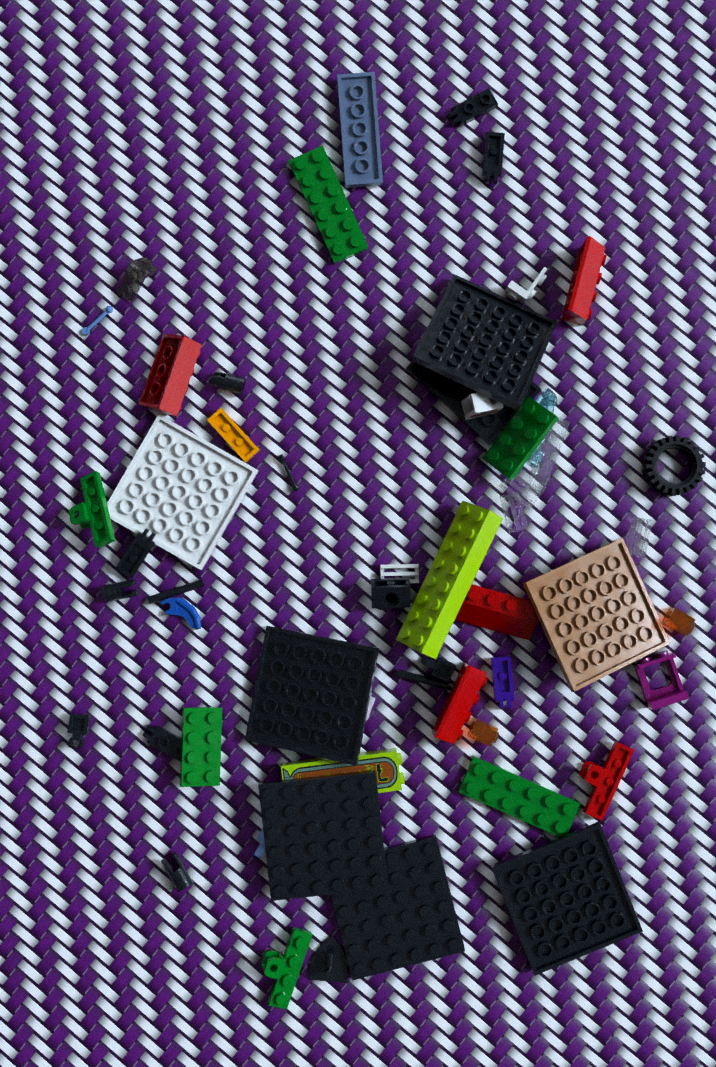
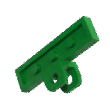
M94 471L80 478L85 503L81 502L73 506L69 510L71 524H80V527L83 529L91 527L95 547L102 548L114 542L115 536L101 475L99 472ZM79 512L78 517L75 518V514Z
M293 927L284 954L274 950L265 951L261 966L266 976L275 979L267 1001L269 1006L283 1009L288 1008L313 935L311 931Z

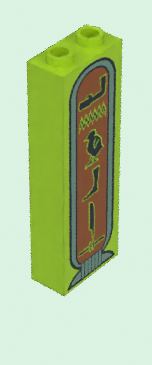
M396 748L361 752L358 765L356 766L325 758L283 762L281 764L282 780L376 770L378 793L402 790L401 784H405L404 773L399 771V765H402L401 753H397Z

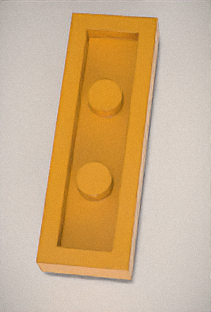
M222 408L218 409L207 419L245 463L260 451Z

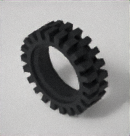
M676 435L674 437L662 438L653 443L647 449L648 452L644 454L643 458L645 460L642 462V466H644L642 474L646 475L645 481H649V487L655 488V492H661L665 496L681 495L692 491L691 489L698 486L697 483L702 481L703 478L701 476L705 474L703 467L706 466V462L702 461V458H705L704 454L700 455V447H695L696 443L694 441L689 442L687 437L680 438L681 436ZM666 449H678L689 459V474L680 483H669L658 473L657 460Z

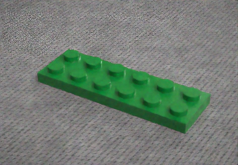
M320 146L288 160L333 263L337 264L369 250L324 147Z
M474 755L458 790L459 793L558 837L568 834L580 806L579 802Z

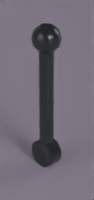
M281 454L279 459L292 483V490L298 491L299 485L295 483L286 464L285 457Z

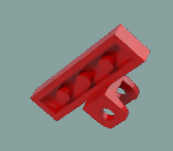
M614 741L603 767L591 761L584 762L579 775L588 783L594 785L583 809L584 813L601 821L603 820L634 752L632 748Z

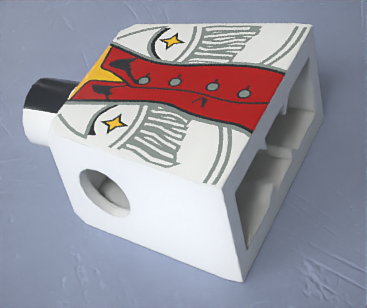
M481 393L470 394L461 401L465 420L494 414L505 405Z

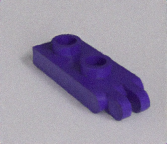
M511 656L491 657L494 701L498 702L499 709H504L503 701H506L507 709H511V701L514 700Z

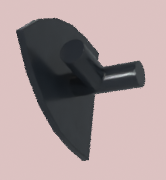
M331 935L316 949L311 959L308 980L347 983L348 964L345 952L339 942Z

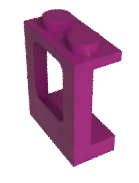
M667 650L656 653L657 656L653 658L649 656L643 657L638 660V663L633 664L647 708L651 710L689 699L688 692L683 689L673 659L676 658V655L668 653ZM664 661L671 683L667 686L651 690L644 667Z

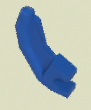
M168 598L161 601L162 605L169 603L171 606L169 610L165 611V614L182 616L191 628L196 630L201 628V617L195 607L183 598Z

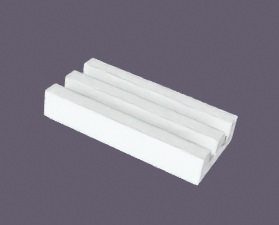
M419 564L380 565V579H384V576H415V579H410V583H419ZM384 568H414L415 572H384Z

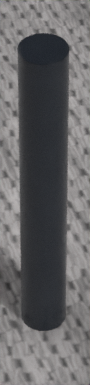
M203 579L149 596L148 601L149 604L204 587L205 584Z
M397 669L395 674L396 677L450 691L453 683Z

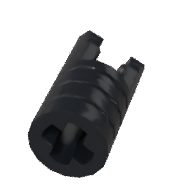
M216 371L208 381L211 386L242 395L246 378Z
M135 579L102 585L100 589L103 602L138 596L137 590L123 591V588L134 586L136 584Z
M175 851L172 853V858L178 868L172 870L165 858L161 860V863L179 892L191 885L193 881Z

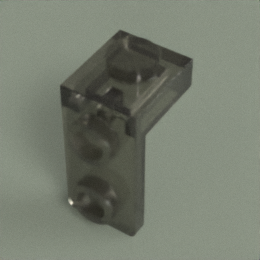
M142 257L132 260L117 292L129 302H133L145 278L155 275L158 268L148 258Z

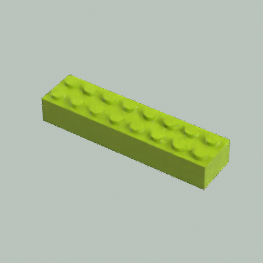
M465 501L461 502L396 638L397 641L431 658H437L503 520L502 517L483 507Z

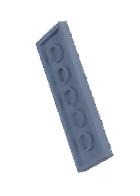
M375 72L337 74L345 188L383 185Z

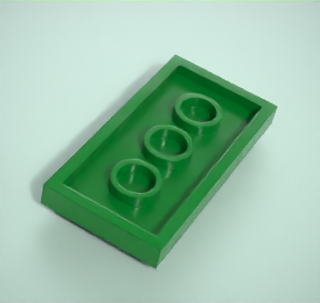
M528 396L519 411L516 412L482 459L512 481L558 421L559 417Z
M183 707L181 787L220 786L222 707Z

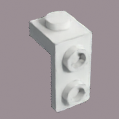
M544 267L528 291L511 280L505 290L507 296L513 301L518 300L522 304L526 300L530 301L537 292L534 290L536 285L539 284L541 286L546 279L545 272L547 268Z

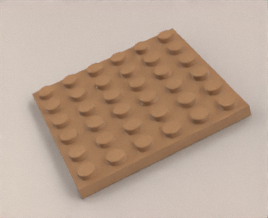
M623 538L523 583L571 692H575L671 644Z

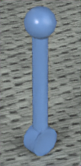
M107 306L106 310L95 321L82 329V333L89 335L90 330L108 313L113 312L112 306Z

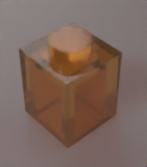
M669 607L661 624L679 635L687 636L694 629L695 625L693 623L696 619L677 608Z
M474 717L467 735L491 747L492 742L495 743L497 741L499 732H497L498 728Z

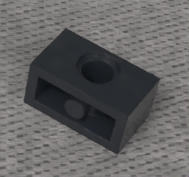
M371 579L372 608L383 610L386 608L404 609L411 607L410 579ZM389 593L395 594L393 596H387V594Z

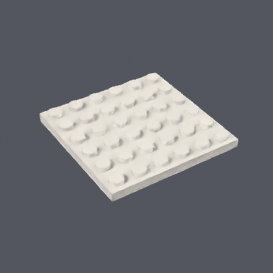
M158 414L107 502L110 519L136 534L138 532L142 534L146 528L149 529L146 537L149 538L152 532L156 535L152 541L157 546L202 570L256 477L258 470Z

